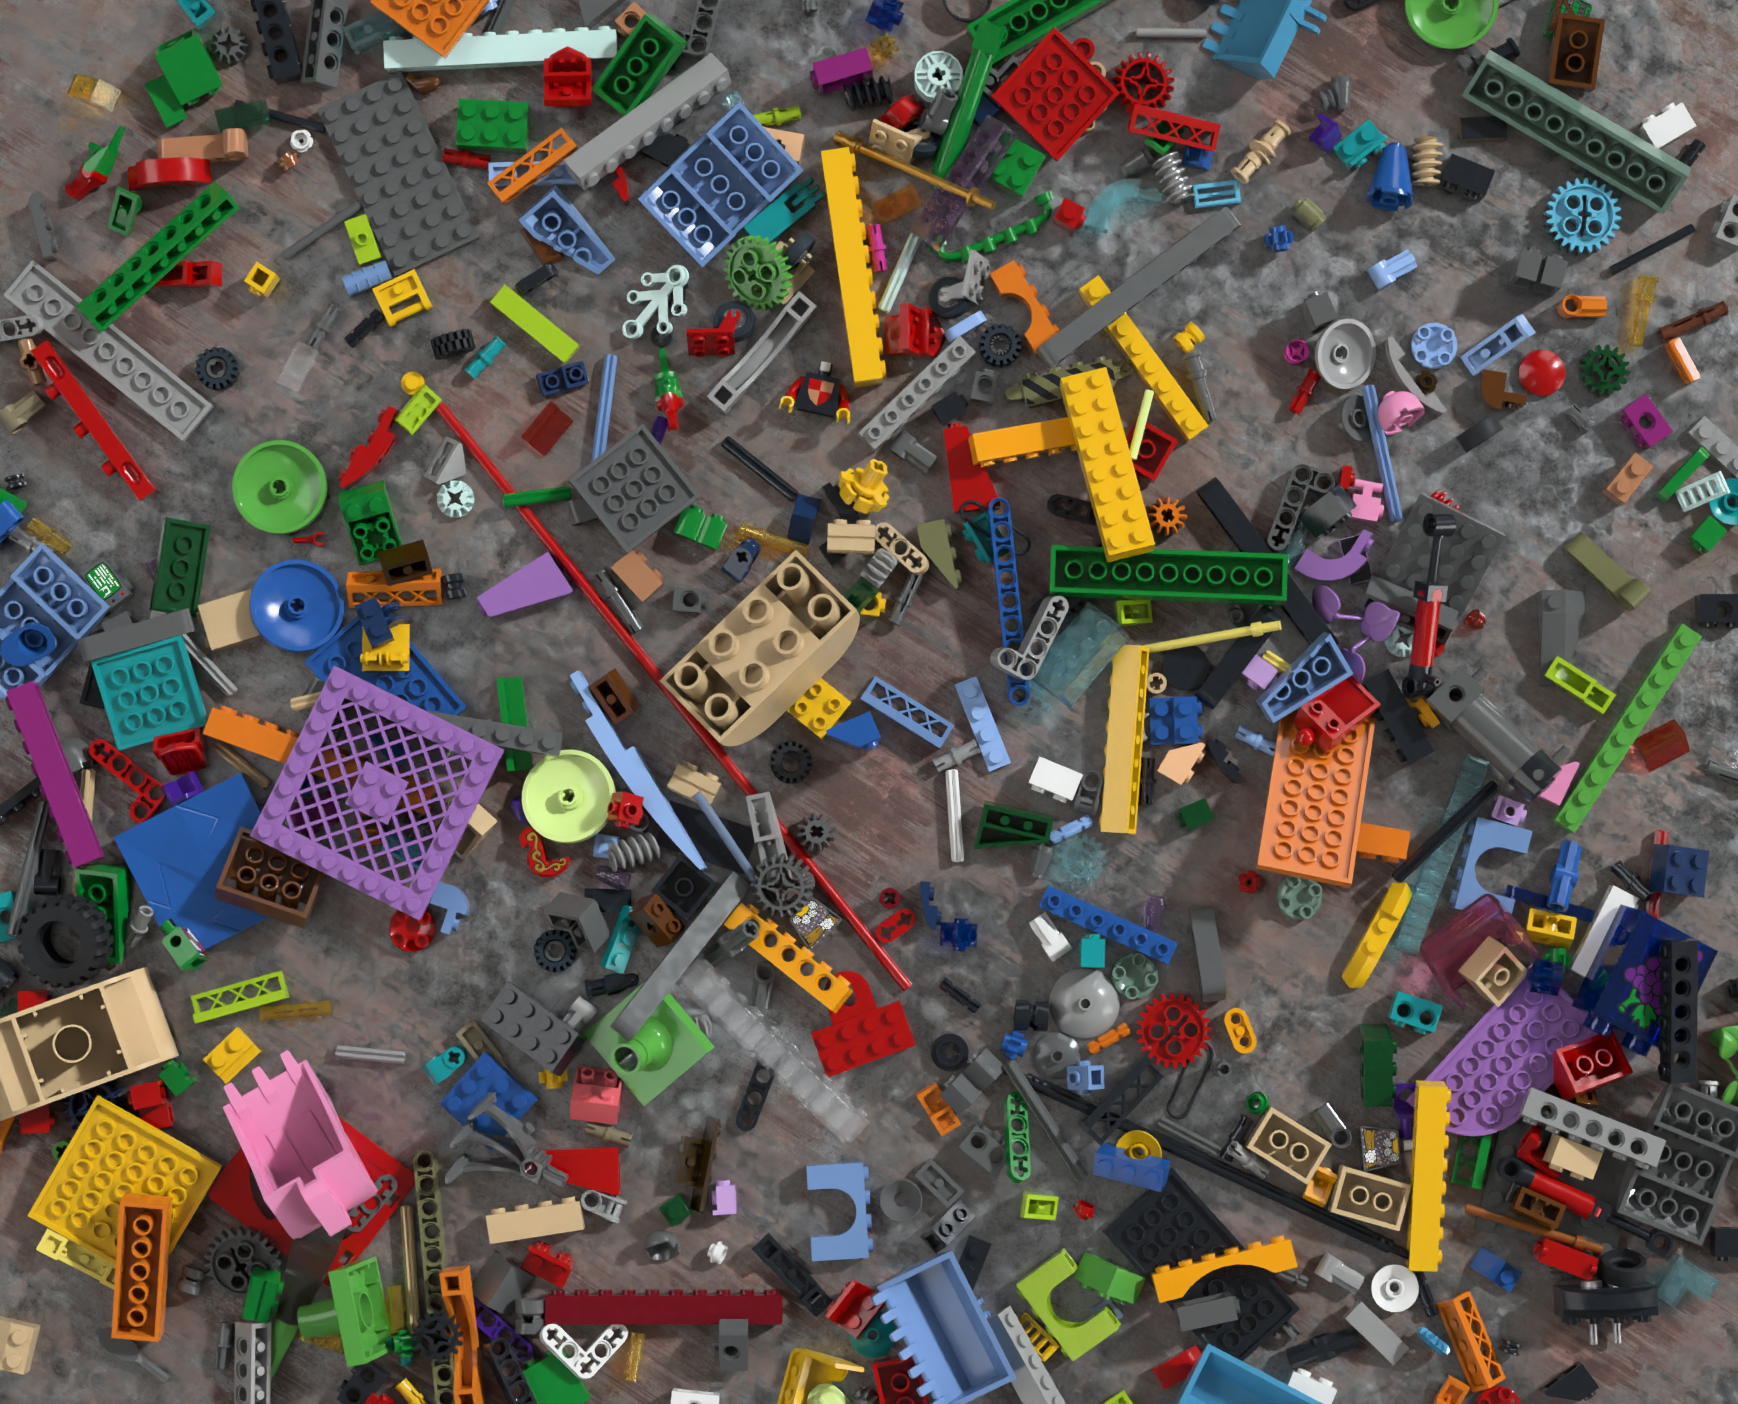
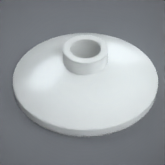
M1392 1264L1381 1268L1375 1274L1371 1283V1292L1375 1302L1381 1308L1390 1312H1401L1414 1304L1419 1293V1285L1412 1271H1409L1405 1266ZM1392 1283L1398 1284L1397 1291L1393 1292L1390 1290Z

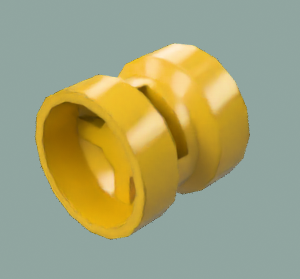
M1191 321L1185 325L1182 332H1178L1173 337L1175 343L1186 354H1189L1194 349L1195 344L1201 343L1205 339L1202 331Z

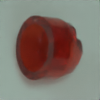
M1475 609L1467 615L1465 622L1470 628L1480 630L1484 628L1483 624L1486 623V617L1480 610Z

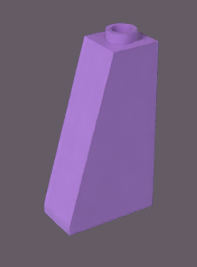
M546 552L478 596L477 599L480 603L477 604V607L483 616L488 614L493 619L571 596L575 592L550 553Z

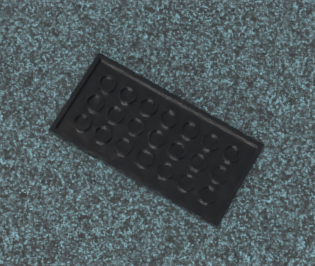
M1172 1167L1169 1169L1167 1183L1161 1192L1147 1189L1102 1230L1153 1288L1154 1284L1151 1273L1156 1272V1267L1169 1265V1268L1179 1266V1261L1192 1259V1262L1202 1260V1255L1215 1253V1256L1225 1254V1249L1238 1247V1250L1245 1249ZM1239 1264L1224 1266L1209 1272L1198 1279L1183 1297L1166 1301L1174 1310L1173 1303L1229 1291L1239 1302L1241 1313H1237L1238 1320L1197 1328L1192 1331L1205 1346L1210 1344L1241 1361H1244L1300 1310L1263 1268Z

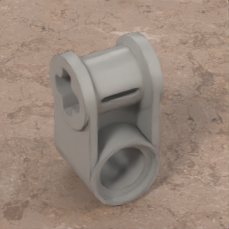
M592 1189L585 1190L581 1197V1205L584 1209L615 1223L620 1222V1213L623 1206L627 1205L628 1202L619 1196ZM591 1193L597 1195L599 1200L593 1206L585 1202L586 1195ZM614 1204H616L613 1213H611Z

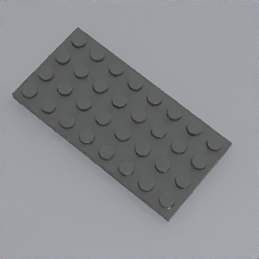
M398 71L317 109L395 277L480 239L447 166L442 162L439 149L402 71Z

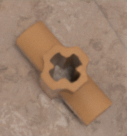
M30 337L18 341L22 358L19 361L21 367L28 371L32 385L36 387L47 383L42 366L31 352L35 348L33 339ZM32 357L36 359L33 367L29 365Z

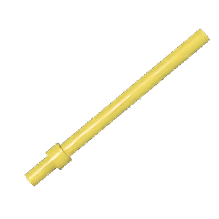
M1260 621L1251 623V626L1143 646L1150 647V654L1249 635L1257 637L1263 636L1266 632L1281 630L1280 621L1262 624Z

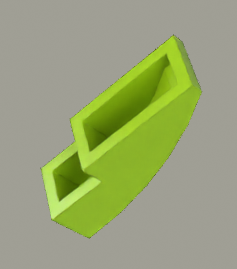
M1556 656L1544 675L1563 691L1600 716L1605 713L1616 694L1597 683L1595 679Z

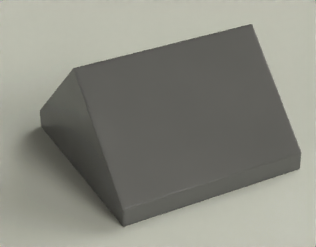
M494 1251L472 1287L473 1295L487 1307L510 1316L515 1309V1299L523 1296L535 1276Z

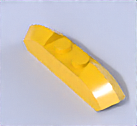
M1406 882L1391 883L1348 961L1341 977L1349 988L1363 987L1400 922L1412 897V892Z

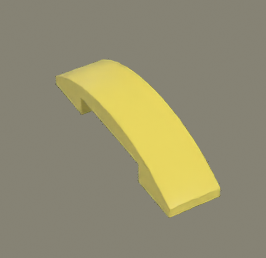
M47 1228L36 1248L37 1251L55 1260L59 1259L114 1290L116 1265L54 1230Z

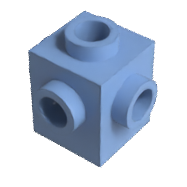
M1090 1060L1076 1061V1065L1067 1066V1089L1077 1090V1094H1091V1090L1104 1089V1065H1091Z

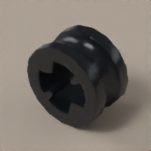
M657 326L653 328L650 335L653 344L660 348L668 346L672 340L671 333L668 334V338L663 339V342H658V338L655 339V335L659 334ZM663 326V327H662V330H663V331H665V330L667 329L666 326Z
M15 474L4 478V482L8 483L7 491L26 487L27 482L23 480L25 474Z
M1502 1338L1503 1344L1499 1346L1498 1350L1519 1357L1518 1349L1522 1348V1345Z

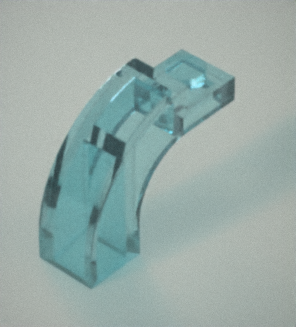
M1124 179L1114 182L1104 188L1093 200L1086 217L1084 229L1107 234L1111 214L1119 205L1126 202H1139L1160 206L1163 193L1158 192V189L1153 187L1140 189L1141 179Z

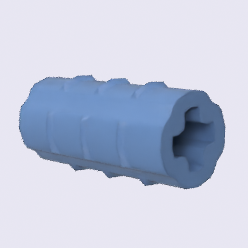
M385 260L342 276L349 296L370 288L372 289V287L393 279Z

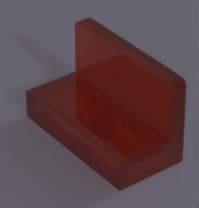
M550 401L521 437L541 455L546 456L573 424V420L561 411L556 404Z
M1674 719L1636 738L1633 743L1634 747L1643 757L1646 769L1649 772L1690 751L1686 734Z

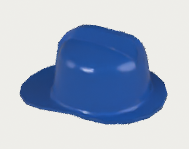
M32 622L6 636L1 643L0 652L7 663L14 666H25L50 654L55 648L56 640L48 626Z

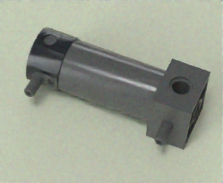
M1460 667L1427 699V704L1440 722L1449 730L1454 728L1509 781L1508 783L1528 802H1531L1538 795L1540 796L1556 780L1555 778L1562 771L1558 763L1570 752V749L1563 745L1552 757L1543 749L1540 750L1484 696L1485 689L1478 682L1488 674L1487 669L1480 667L1470 676ZM1455 695L1460 697L1461 700L1455 702L1450 697Z

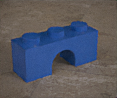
M1105 1143L1099 1147L1095 1155L1092 1174L1161 1192L1167 1183L1170 1160L1148 1155L1145 1159H1134L1124 1154V1148Z

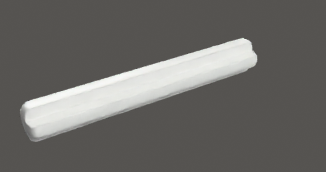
M952 769L945 772L952 862L964 861L959 778L958 771Z

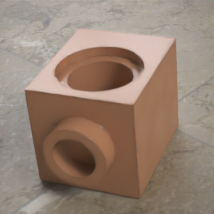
M635 1L615 20L616 31L624 40L634 30V28H628L625 25L627 20L636 19L639 23L643 15L647 14Z

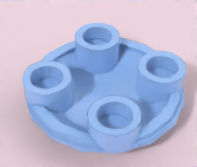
M1427 323L1421 326L1414 333L1411 341V353L1415 360L1423 367L1430 369L1442 368L1448 365L1455 357L1457 351V339L1454 331L1440 323Z

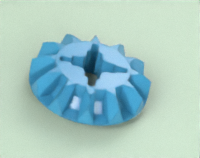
M1420 1327L1417 1330L1420 1334L1419 1338L1439 1355L1442 1353L1446 1356L1448 1355L1450 1348L1440 1338L1425 1327Z

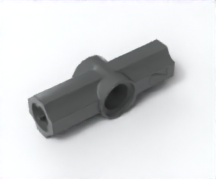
M745 920L736 928H731L703 951V961L707 966L716 968L725 960H730L759 936V927L754 921Z

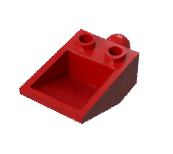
M1351 675L1300 707L1293 721L1300 728L1296 733V741L1301 746H1309L1314 742L1327 754L1355 731L1381 704Z

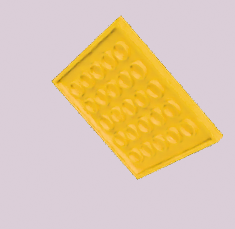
M97 1095L27 1216L116 1265L119 1206L125 1193L173 1197L170 1256L223 1165Z

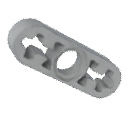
M36 314L0 320V342L40 334L44 328L42 318ZM8 322L15 326V333L12 336L8 335L5 331V326ZM35 322L36 327L22 329V324Z

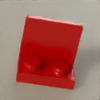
M540 1240L537 1243H531L520 1268L563 1289L576 1263L571 1260L573 1256L563 1251L556 1253L550 1250L551 1245Z
M854 1279L852 1282L849 1281L844 1285L841 1290L842 1295L837 1301L834 1300L826 1310L828 1313L825 1315V1318L839 1324L855 1339H859L885 1306V1303L882 1302L874 1306L871 1297L877 1293L866 1284Z

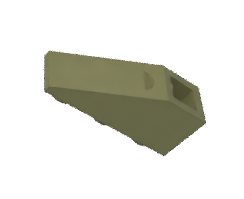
M944 519L917 524L916 529L921 551L954 590H958V584L962 583L959 569H954L953 561H956L957 557L955 548L949 545L948 538H952L950 524L945 525Z

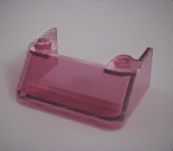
M1484 894L1424 938L1419 947L1422 957L1445 996L1463 1010L1467 1006L1457 989L1463 986L1467 980L1458 970L1488 936L1495 940L1501 938L1508 946L1519 944L1534 957L1539 955L1523 927L1499 899L1492 894Z

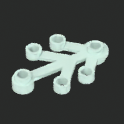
M673 265L666 273L653 274L646 272L642 275L641 282L647 287H653L656 283L666 282L661 290L641 292L631 290L628 292L627 301L631 304L638 305L642 301H652L636 320H627L624 323L622 331L627 338L638 339L641 337L643 326L657 309L659 318L657 331L664 335L672 332V323L668 321V296L672 291L674 304L671 307L672 314L677 317L686 315L687 307L683 304V286L688 282L689 273L684 266ZM680 273V279L677 281L676 276ZM651 276V282L647 283V278ZM637 294V299L633 301V295ZM681 306V312L677 313V308ZM664 324L667 325V329L665 331L662 330ZM635 326H637V331L634 334L633 329Z

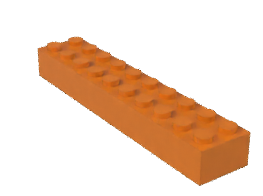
M220 705L219 709L212 707L203 734L286 764L300 733L288 729L286 733L281 732V726L266 721L263 725L259 724V718L242 713L241 717L237 716V710ZM333 748L322 752L326 764L337 760ZM338 748L341 758L348 757L346 755L347 750ZM318 755L311 769L321 766ZM363 756L359 757L363 768L365 762H369L370 759ZM355 759L343 762L347 774L359 771ZM339 764L328 767L331 780L343 776ZM386 765L380 767L395 775V773L390 771L392 768L391 766ZM323 769L312 773L326 779ZM399 770L400 774L406 773L404 771ZM412 774L402 777L410 782L406 790L417 787L415 780L412 779ZM359 775L349 778L352 788ZM419 778L421 785L431 782L429 780ZM344 780L336 782L346 786ZM434 785L423 788L427 801L437 798L438 795ZM418 790L407 793L411 806L422 803ZM402 797L399 806L406 808L404 799ZM435 802L428 804L430 812H432ZM424 806L412 809L426 815Z

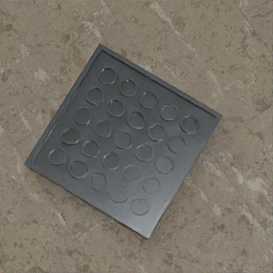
M1544 1105L1541 1108V1115L1543 1118L1549 1119L1552 1111ZM1569 1114L1565 1115L1563 1118L1564 1125L1571 1128L1574 1125V1118ZM1605 1116L1638 1130L1642 1127V1125ZM1521 1117L1512 1125L1497 1132L1479 1207L1539 1225L1508 1211L1511 1203L1503 1198L1511 1182L1500 1177L1496 1171L1498 1160L1504 1156L1514 1157L1540 1170L1516 1155L1520 1140L1532 1126L1523 1122L1524 1117ZM1537 1123V1125L1542 1127L1540 1134L1542 1142L1538 1148L1546 1152L1553 1133L1546 1131L1545 1125ZM1589 1123L1586 1126V1133L1593 1137L1597 1129L1594 1124ZM1559 1132L1558 1136L1568 1138L1567 1134ZM1611 1132L1608 1136V1141L1611 1145L1615 1146L1619 1142V1137L1615 1132ZM1583 1140L1581 1142V1145L1590 1148V1143ZM1635 1141L1631 1143V1151L1633 1149ZM1604 1149V1152H1601L1603 1154L1593 1180L1585 1177L1582 1181L1571 1177V1171L1563 1169L1562 1173L1560 1172L1557 1179L1613 1206L1610 1213L1624 1219L1625 1215L1616 1212L1628 1158L1626 1161L1612 1157L1613 1152ZM1513 1162L1505 1165L1504 1171L1506 1175H1510L1515 1171ZM1566 1209L1558 1228L1554 1229L1555 1231L1572 1236L1580 1235L1586 1237L1588 1241L1604 1245L1602 1254L1585 1249L1582 1251L1597 1257L1599 1261H1601L1604 1253L1617 1249L1621 1228L1605 1222L1602 1228ZM1481 1217L1476 1218L1474 1228L1533 1244H1535L1536 1240L1540 1241L1541 1236ZM1559 1242V1243H1561V1244H1564V1245H1567V1246H1569V1247H1572V1245H1568V1244Z

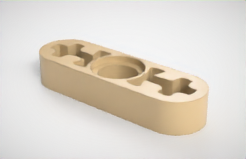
M885 522L875 526V540L892 553L907 569L915 575H922L927 572L929 568L927 557L896 529ZM888 530L887 533L894 540L890 542L885 537H882L880 532ZM899 543H906L907 551L902 555L896 554V546ZM912 555L918 561L921 560L922 567L916 566L914 568L915 564L909 557Z

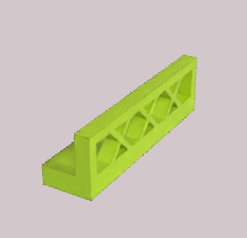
M282 970L190 996L195 1014H193L195 1024L290 998ZM278 977L281 990L271 992L264 988L269 979ZM264 981L262 986L256 982ZM249 984L259 988L257 995L253 998H248L242 994L245 987ZM241 987L239 992L234 990L235 988ZM229 990L237 996L232 1004L226 1005L219 1000L222 994ZM262 991L267 992V994L260 995ZM218 994L217 998L210 995ZM207 997L214 1001L210 1010L200 1011L197 999ZM240 997L245 999L243 1001L237 1002ZM217 1003L221 1005V1007L215 1008Z

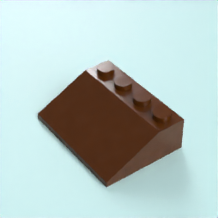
M240 827L217 883L215 899L305 929L325 873L251 837L252 830Z

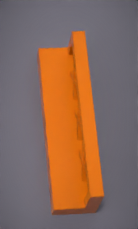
M561 127L487 182V184L501 203L506 206L562 164L566 158L578 150V147ZM562 135L566 143L557 150H553V141ZM539 151L548 153V156L538 164L534 163L536 153ZM520 165L530 167L529 171L521 177H515L516 168ZM502 179L511 180V184L501 192L495 187V184Z
M432 569L433 574L387 586L383 571L348 572L346 589L349 608H355V605L374 597L377 598L381 607L398 601L400 606L443 605L441 588L442 569ZM426 590H436L437 597L428 598L423 593ZM402 591H409L413 596L411 598H403L399 594ZM379 592H386L390 597L388 599H380L376 595ZM353 593H363L367 597L364 600H354Z
M1470 1290L1464 1291L1454 1298L1438 1302L1436 1304L1471 1391L1476 1392L1489 1389L1504 1380L1506 1377ZM1463 1299L1467 1305V1311H1464L1460 1301ZM1471 1322L1476 1327V1333H1473L1471 1329ZM1481 1344L1484 1346L1485 1356L1480 1351ZM1490 1366L1496 1375L1493 1379L1489 1373Z

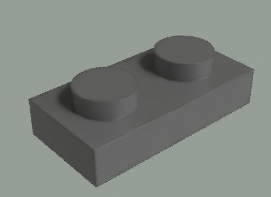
M931 1158L914 1174L947 1208L964 1192Z

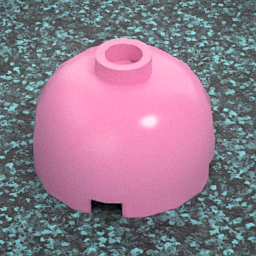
M1390 391L1383 396V401L1379 405L1378 420L1386 435H1394L1402 432L1399 427L1407 423L1409 427L1415 424L1424 415L1425 408L1419 399L1410 392L1399 391L1395 393V391Z

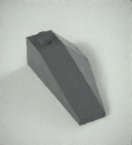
M1541 590L1537 592L1539 686L1555 685L1544 675L1556 656L1568 663L1571 662L1585 617V591Z

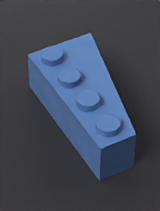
M1323 632L1267 688L1256 702L1266 719L1275 723L1353 675V672L1331 634Z

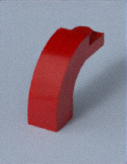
M173 157L136 162L135 166L128 167L129 191H140L162 185L197 187L211 183L210 160Z

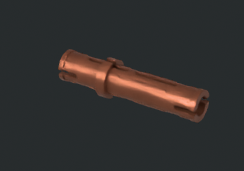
M1721 301L1706 309L1702 307L1698 309V312L1660 327L1658 332L1662 341L1666 342L1699 326L1710 325L1711 321L1729 315V310L1726 303Z

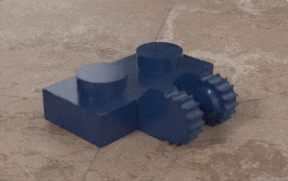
M374 597L354 606L372 649L394 641L390 628L406 620L404 614L390 617L387 621L385 619L386 615L397 611L401 607L398 601L388 603L381 608L377 598Z

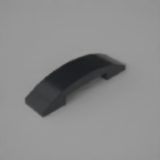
M769 1232L751 1248L815 1317L833 1302L814 1278Z

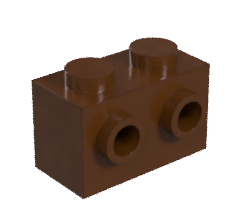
M616 668L589 686L593 695L599 700L608 717L612 719L615 725L642 707Z

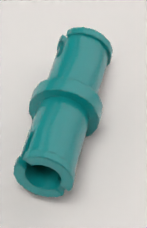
M495 335L483 350L480 349L477 352L479 355L464 370L476 380L478 375L489 364L492 365L494 363L493 359L507 345Z

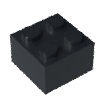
M680 854L651 891L657 893L665 903L686 920H690L718 883Z

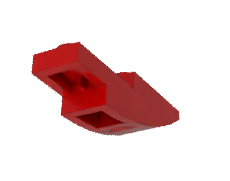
M389 405L386 410L382 409L377 419L379 425L376 431L372 430L368 437L367 443H369V446L366 447L359 443L357 448L354 447L349 455L351 462L347 469L344 468L338 479L341 482L339 485L341 488L348 490L370 475L385 459L397 439V436L390 432L395 422L393 419L399 413L397 409Z

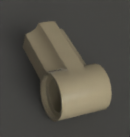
M33 389L15 404H10L0 411V421L9 433L14 435L21 431L28 424V420L47 405Z

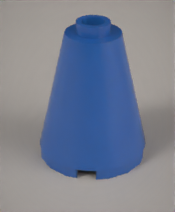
M1390 143L1388 146H1385L1380 156L1366 199L1367 202L1371 201L1372 206L1375 208L1398 211V206L1405 205L1404 209L1412 206L1413 192L1407 150L1399 143Z

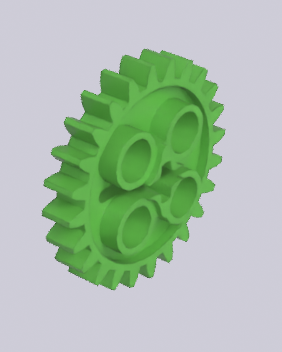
M749 235L731 244V249L726 251L729 257L724 258L723 261L728 266L724 267L723 270L728 272V275L724 277V280H730L731 283L727 288H734L735 291L732 296L739 295V302L747 301L746 305L749 307L754 305L756 311L761 308L765 311L777 306L785 300V296L789 295L787 289L792 287V284L787 280L791 279L793 275L787 273V270L792 268V266L785 264L788 256H781L783 249L776 250V242L769 244V237L761 239V235L755 237Z

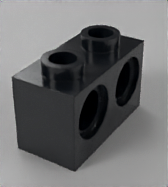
M373 1361L354 1366L351 1369L353 1376L349 1381L345 1379L337 1389L340 1394L336 1399L342 1404H364L371 1393L376 1394L390 1373ZM364 1369H369L373 1372L374 1379L372 1381H367L363 1378L362 1372ZM350 1389H357L359 1391V1400H352L349 1397Z

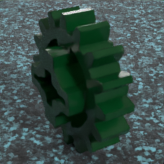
M1607 344L1602 350L1601 346L1597 345L1595 352L1592 349L1587 351L1589 357L1583 356L1581 358V361L1585 364L1578 366V369L1583 371L1579 379L1585 378L1586 382H1584L1583 387L1590 385V393L1597 389L1599 396H1602L1605 391H1607L1608 395L1613 394V388L1616 391L1622 389L1619 383H1627V379L1624 376L1629 375L1630 371L1625 370V367L1630 363L1623 362L1622 359L1625 357V353L1617 354L1619 348L1616 347L1611 351L1610 345ZM1601 355L1599 363H1591L1595 357ZM1612 358L1616 361L1618 366L1614 364ZM1603 365L1605 366L1606 370H1609V372L1605 375H1603V371L1599 369ZM1591 375L1595 377L1597 382L1592 379ZM1610 377H1618L1614 383L1608 385Z

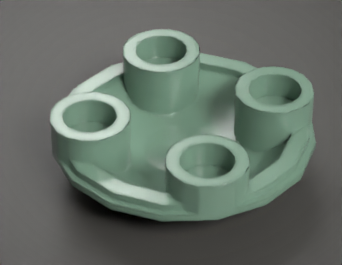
M1288 876L1281 881L1277 888V905L1282 913L1291 919H1309L1321 906L1322 887L1317 881Z
M1128 953L1121 956L1115 962L1112 969V982L1115 989L1122 996L1129 999H1140L1149 995L1158 983V970L1155 963L1148 956L1142 953Z

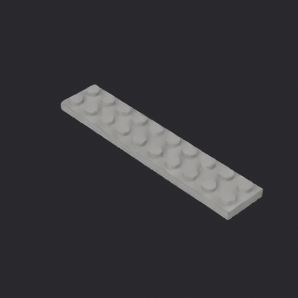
M34 260L28 264L3 296L26 315L36 314L40 316L44 323V329L183 442L189 438L214 407L113 324L101 333L76 307L83 300Z

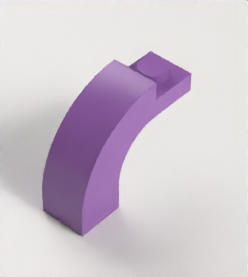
M1364 529L1351 550L1345 556L1338 559H1324L1306 549L1294 569L1309 578L1329 582L1348 578L1358 572L1368 561L1361 553L1363 551L1367 553L1374 542L1371 539L1373 534Z

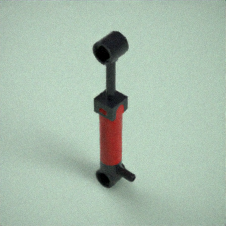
M1428 513L1423 520V531L1425 535L1433 537L1428 579L1427 581H1415L1413 597L1417 598L1418 601L1408 676L1402 681V693L1407 699H1428L1434 693L1435 687L1441 683L1440 678L1432 676L1440 607L1441 602H1446L1448 585L1437 582L1442 538L1451 537L1456 529V521L1451 513Z
M1504 1156L1496 1164L1498 1175L1511 1182L1503 1198L1509 1203H1512L1519 1187L1523 1186L1566 1205V1210L1602 1228L1605 1222H1608L1645 1240L1646 1247L1655 1254L1666 1255L1673 1248V1239L1668 1233L1659 1229L1648 1232L1610 1213L1613 1206L1514 1157ZM1513 1162L1515 1171L1510 1175H1506L1504 1171L1505 1165ZM1658 1236H1662L1664 1238L1663 1246L1655 1248L1654 1240Z

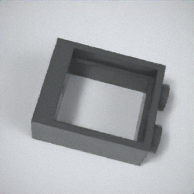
M1229 1291L1173 1303L1177 1324L1182 1332L1238 1320L1237 1313H1241L1238 1299L1232 1296Z

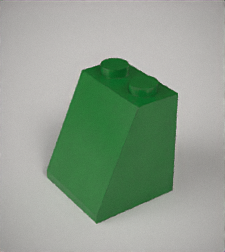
M196 28L154 48V55L181 106L184 104L190 106L198 102L200 96L206 93L210 96L221 90L220 86L223 85L222 79Z

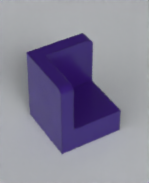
M1319 113L1317 118L1320 125L1308 138L1311 143L1328 154L1340 140L1342 134L1337 123Z
M194 771L162 786V790L171 807L204 792Z

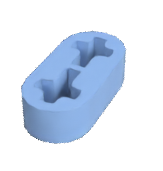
M978 311L944 332V335L951 344L959 335L964 337L987 322V319L982 311Z

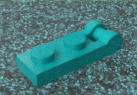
M628 905L623 906L600 964V966L622 974L640 931L639 926L628 915V912L632 909Z

